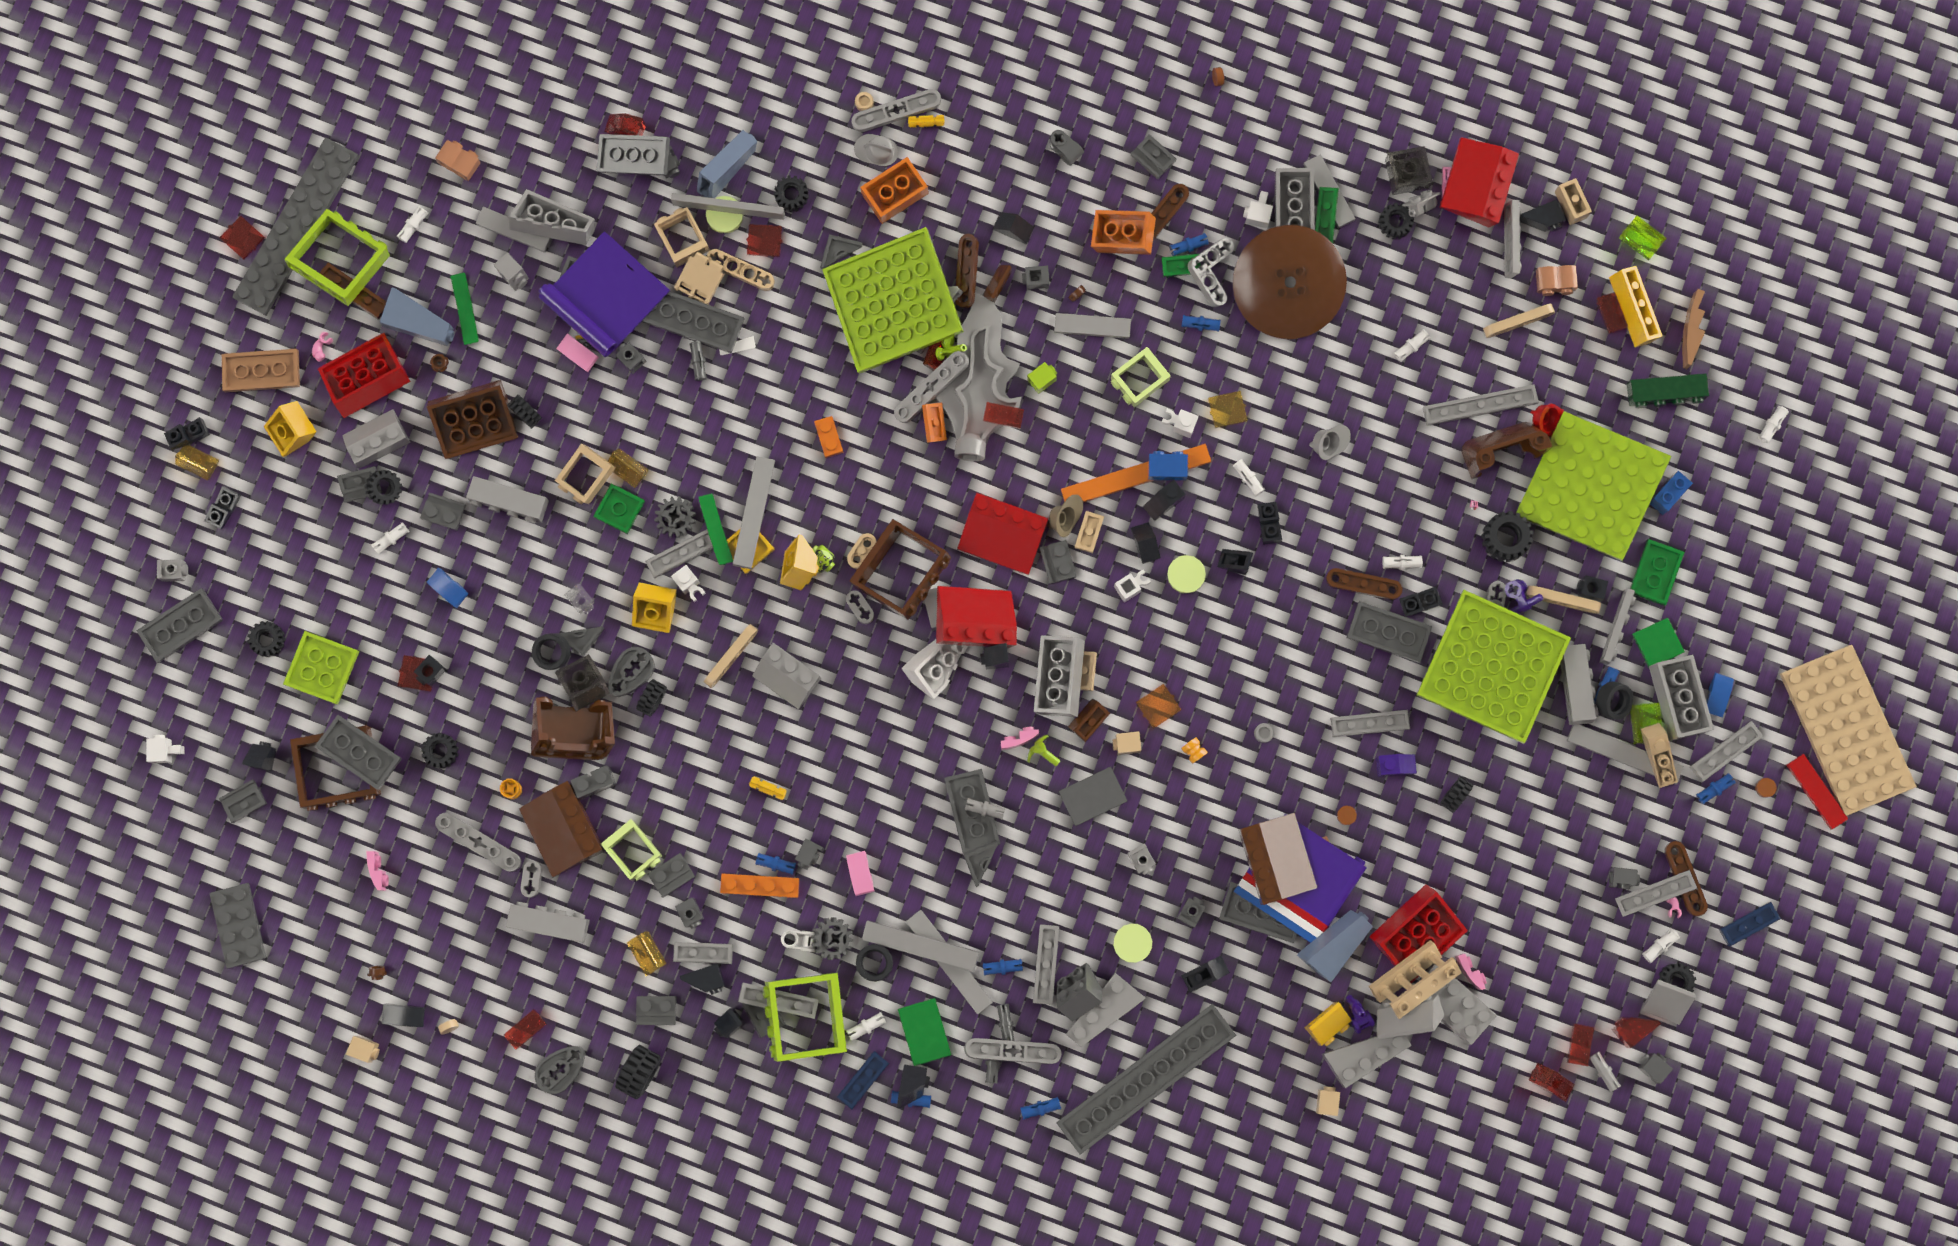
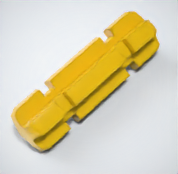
M926 115L919 116V118H916V116L908 117V126L910 128L916 127V125H919V127H930L936 124L937 126L945 124L944 115H936V117Z
M755 776L752 777L749 783L751 788H759V791L770 796L775 795L777 799L783 800L786 796V789L781 787L778 789L776 785L764 780L760 781Z

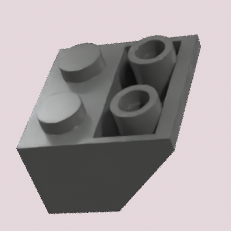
M1087 963L1075 968L1073 972L1057 981V1009L1072 1022L1102 1003V988Z

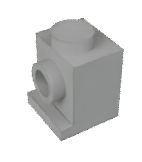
M181 559L157 560V579L161 581H186L188 565L185 561ZM171 566H174L173 572H170Z
M1145 843L1127 853L1138 874L1143 873L1146 875L1154 870L1152 866L1156 865ZM1140 857L1146 858L1145 864L1139 862Z

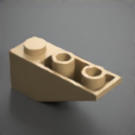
M1660 723L1642 728L1644 745L1658 787L1661 788L1677 783L1678 779L1666 731Z

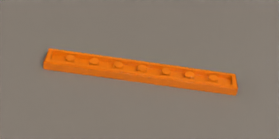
M1206 444L1180 451L1183 454H1188V470L1211 463ZM1148 462L1062 488L1061 493L1064 502L1071 495H1079L1084 503L1154 480H1148Z

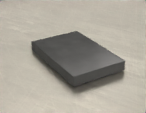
M1111 766L1058 791L1075 827L1127 802Z

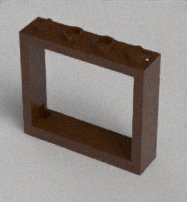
M892 519L856 570L850 582L855 588L909 620L917 612V607L921 601L925 600L928 596V591L932 585L937 583L943 569L948 567L951 556L944 549ZM900 534H903L938 556L903 609L865 586Z
M367 725L357 727L372 737L371 727ZM324 733L290 739L300 808L307 809V811L319 810L318 807L326 805V808H333L338 806L337 803L354 804L357 803V799L364 798V801L376 799L375 796L381 795L380 790L370 785V789L308 800L300 748L316 745Z

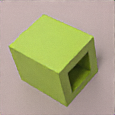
M1044 362L1027 375V380L1035 391L1040 394L1056 381L1057 372L1051 364L1048 366Z

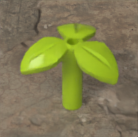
M954 336L942 341L944 349L940 347L936 349V358L942 361L945 356L948 358L954 352L966 351L967 346L965 344L953 346Z
M1044 735L1035 741V745L1028 752V763H1030L1033 754L1036 753L1043 756L1054 766L1059 764L1060 760L1046 750V746L1043 743L1049 737L1048 735Z

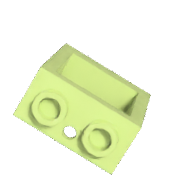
M1146 347L1112 373V381L1110 382L1116 390L1120 389L1124 394L1122 397L1128 405L1132 404L1133 407H1136L1170 380L1171 375L1149 348ZM1143 359L1159 379L1138 396H1135L1119 376Z
M632 819L601 843L603 848L631 881L634 879L638 881L646 874L644 872L649 867L654 868L661 862V853ZM635 830L654 855L632 873L612 848Z

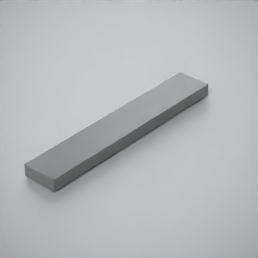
M672 193L671 195L673 206L784 220L785 217L783 207Z
M1535 384L1423 406L1426 425L1429 426L1535 405L1539 401Z
M756 456L733 566L752 569L775 464L773 459Z
M1572 725L1567 742L1655 776L1647 751L1582 725ZM1674 762L1679 781L1684 766Z
M922 910L906 921L915 934L946 942ZM937 961L977 1014L993 1003L967 969Z
M872 921L866 922L862 937L864 941L970 971H975L979 952Z

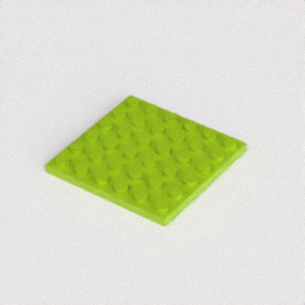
M926 227L822 269L859 374L964 332Z
M1564 411L1550 440L1552 447L1547 453L1543 454L1516 513H1519L1521 518L1525 517L1527 521L1623 561L1672 456Z
M1463 590L1416 695L1525 744L1571 637Z

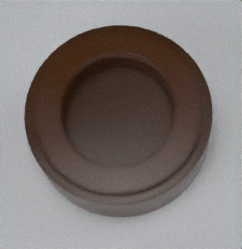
M1080 285L1068 298L1075 302L1086 292V289L1083 285Z

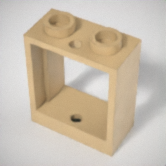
M688 207L679 208L673 212L674 214L668 217L663 216L654 223L676 268L687 263L690 256L694 257L697 252L704 254L710 251ZM688 218L699 242L675 254L663 231Z
M581 444L555 481L559 483V489L565 493L571 492L574 495L573 499L578 503L590 504L616 467L588 446ZM582 455H585L603 469L585 495L564 481Z

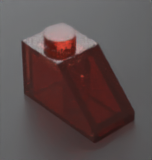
M626 113L610 114L604 132L611 135L643 136L646 125L643 118Z
M1621 1017L1614 1023L1615 1027L1611 1030L1626 1048H1632L1661 1025V1023L1657 1020Z
M1539 1063L1532 1070L1529 1078L1530 1082L1565 1102L1575 1085L1558 1072Z

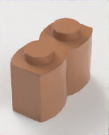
M447 140L435 157L437 163L469 181L480 165L479 156L471 150L468 152L463 150V146L457 141L453 140L451 142Z
M1565 265L1537 268V293H1542L1543 296H1551L1555 292H1561L1562 295L1573 294V291H1576L1578 288L1576 266Z

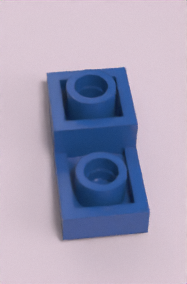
M437 568L427 581L438 594L455 608H458L469 594L458 582L454 581L440 568Z
M1715 672L1708 689L1710 693L1706 700L1710 714L1723 717L1732 691L1733 678Z

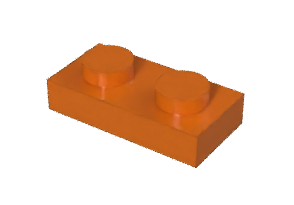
M942 402L922 405L927 443L947 440Z
M830 416L814 421L825 458L843 453L833 417Z

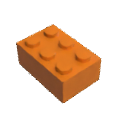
M908 157L860 187L862 196L882 224L929 194L928 186Z
M1095 210L1091 247L1098 253L1151 255L1156 218L1146 211Z

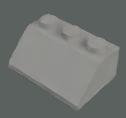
M394 409L342 435L354 464L359 468L410 443Z
M772 643L761 658L752 677L797 709H800L821 680L817 673L775 643Z
M1438 994L1431 995L1400 1019L1397 1018L1389 1004L1391 1001L1389 999L1384 1000L1377 1009V1037L1382 1039L1435 1031L1444 1017Z

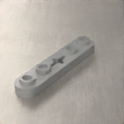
M929 89L860 111L852 117V126L858 132H865L908 118L909 116L936 109L941 103V95L937 90ZM893 107H897L898 109H902V110L899 111V114H898V115H896L895 112H892V111H894V108H893Z
M960 351L952 353L897 405L894 410L895 418L902 423L910 422L923 410L922 405L929 404L968 367V356ZM929 383L935 384L934 391H928Z
M442 813L436 818L435 825L439 831L502 869L514 872L520 868L521 858L518 854L453 815ZM473 837L475 839H479L481 837V842L484 845H486L487 848H484L482 846H477L476 848V843L469 838Z
M973 1038L968 1040L964 1046L965 1054L973 1059L1054 1064L1060 1060L1062 1055L1057 1045L1047 1043ZM1014 1046L1015 1050L1022 1051V1053L1014 1054V1057H1012L1011 1053L1003 1052V1049H1011Z

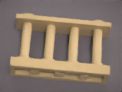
M1430 940L1369 985V988L1379 1003L1389 999L1391 1001L1389 1003L1397 1018L1400 1019L1462 972L1453 957L1446 962L1441 960L1440 952L1435 943ZM1433 964L1438 966V968H1436L1430 974L1425 971L1428 967H1430ZM1418 975L1423 978L1415 985L1410 983ZM1404 987L1407 991L1397 997L1394 993Z

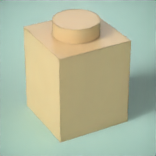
M1139 732L1116 734V739H1112L1113 750H1117V755L1141 753Z
M353 1036L346 1055L372 1063L379 1055V1044L360 1036Z
M1324 1086L1323 1090L1318 1089L1317 1114L1338 1116L1340 1092H1335V1087Z

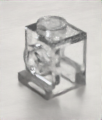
M580 583L564 594L580 615L583 612L588 614L594 609L593 604H595V601ZM584 598L585 602L582 605L579 604V600Z

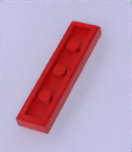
M1804 754L1786 764L1830 830L1848 820V817Z

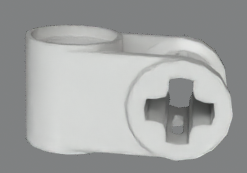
M789 930L782 934L781 942L786 948L815 952L816 946L811 945L815 942V939H810V946H808L809 937L816 933ZM788 934L795 936L796 940L792 945L785 943L784 939Z

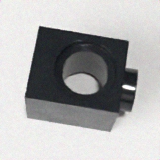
M1587 575L1584 576L1582 580L1579 579L1576 591H1579L1578 597L1598 602L1603 601L1608 581ZM1588 584H1592L1595 587V593L1588 591Z
M428 655L414 670V673L418 675L416 679L425 686L427 683L432 687L447 669L431 655ZM432 667L433 674L426 677L425 670Z

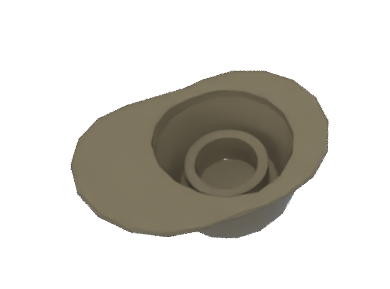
M1071 495L1063 505L1052 508L1047 526L1057 531L1059 536L1067 537L1082 514V498L1079 495Z

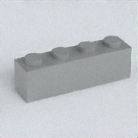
M475 476L472 478L466 497L473 506L480 508L482 505L488 506L489 510L500 513V510L507 512L508 516L518 518L519 515L525 517V520L531 523L543 521L549 502L546 497Z
M1585 644L1568 645L1560 662L1569 725L1590 724L1598 717V708L1594 706L1593 700L1595 698V688L1591 686L1593 673L1588 665L1590 652L1588 649L1586 650Z
M517 902L516 905H510L506 927L585 943L590 920L585 919L583 914L574 913L573 916H568L566 911L555 909L553 913L548 912L547 907L536 905L535 909L528 908L527 903Z

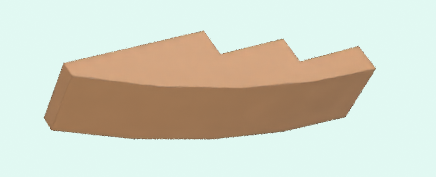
M1700 289L1693 293L1683 330L1682 356L1683 368L1686 370L1692 365L1705 333L1704 330L1699 329L1705 311L1698 309L1705 291Z

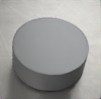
M1262 723L1255 728L1254 736L1258 742L1267 743L1273 738L1274 730L1269 724Z

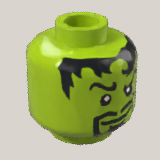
M815 545L812 550L818 557V573L824 571L828 573L835 565L833 563L834 554L824 545Z

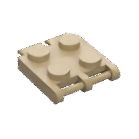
M697 252L694 257L690 256L674 286V290H680L689 295L688 298H694L699 302L709 305L724 276L721 273L724 266L713 260L707 265L709 258ZM681 285L684 286V287H686V288H688L689 290H691V292H689V291H687L686 289L682 288ZM697 293L698 295H700V296H702V297H704V298H706V299L704 300V299H702V298L696 296L695 294Z

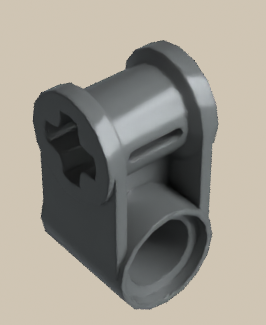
M1055 130L1052 132L1049 141L1050 148L1067 165L1071 166L1084 153V150L1064 131Z

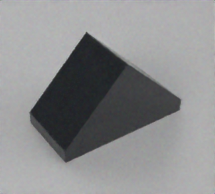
M1000 212L992 230L1027 245L1034 227L1018 214Z
M1149 522L1130 528L1142 564L1160 559L1156 536Z
M1222 549L1217 567L1246 576L1253 553Z

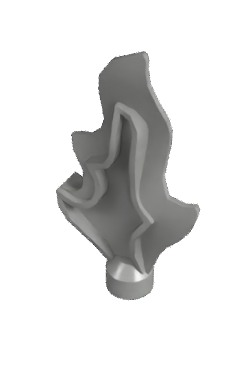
M975 293L974 304L971 306L962 324L964 332L958 334L957 345L965 344L967 346V350L963 353L968 356L969 365L936 397L939 403L942 402V407L953 425L956 437L954 456L965 461H982L985 459L987 438L994 431L1014 419L1018 414L1022 398L1021 396L1010 399L1005 394L1007 382L1017 373L1020 363L1008 359L1001 351V314L994 302ZM931 384L932 391L935 390V389H934V385H935V384Z

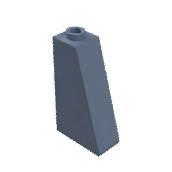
M742 130L699 172L697 192L703 197L715 198L756 151L757 140L755 137Z
M391 288L380 319L383 327L444 346H448L449 341L452 342L454 329L449 323L396 288Z
M1350 910L1302 949L1297 956L1321 977L1332 982L1373 926L1368 922L1369 918L1360 911L1357 914Z

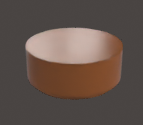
M1216 67L1212 70L1215 87L1223 86L1224 72L1221 67Z
M1770 778L1760 779L1755 786L1757 794L1763 798L1773 796L1777 789L1776 783Z
M1343 806L1337 811V820L1342 825H1351L1357 818V813L1351 806Z

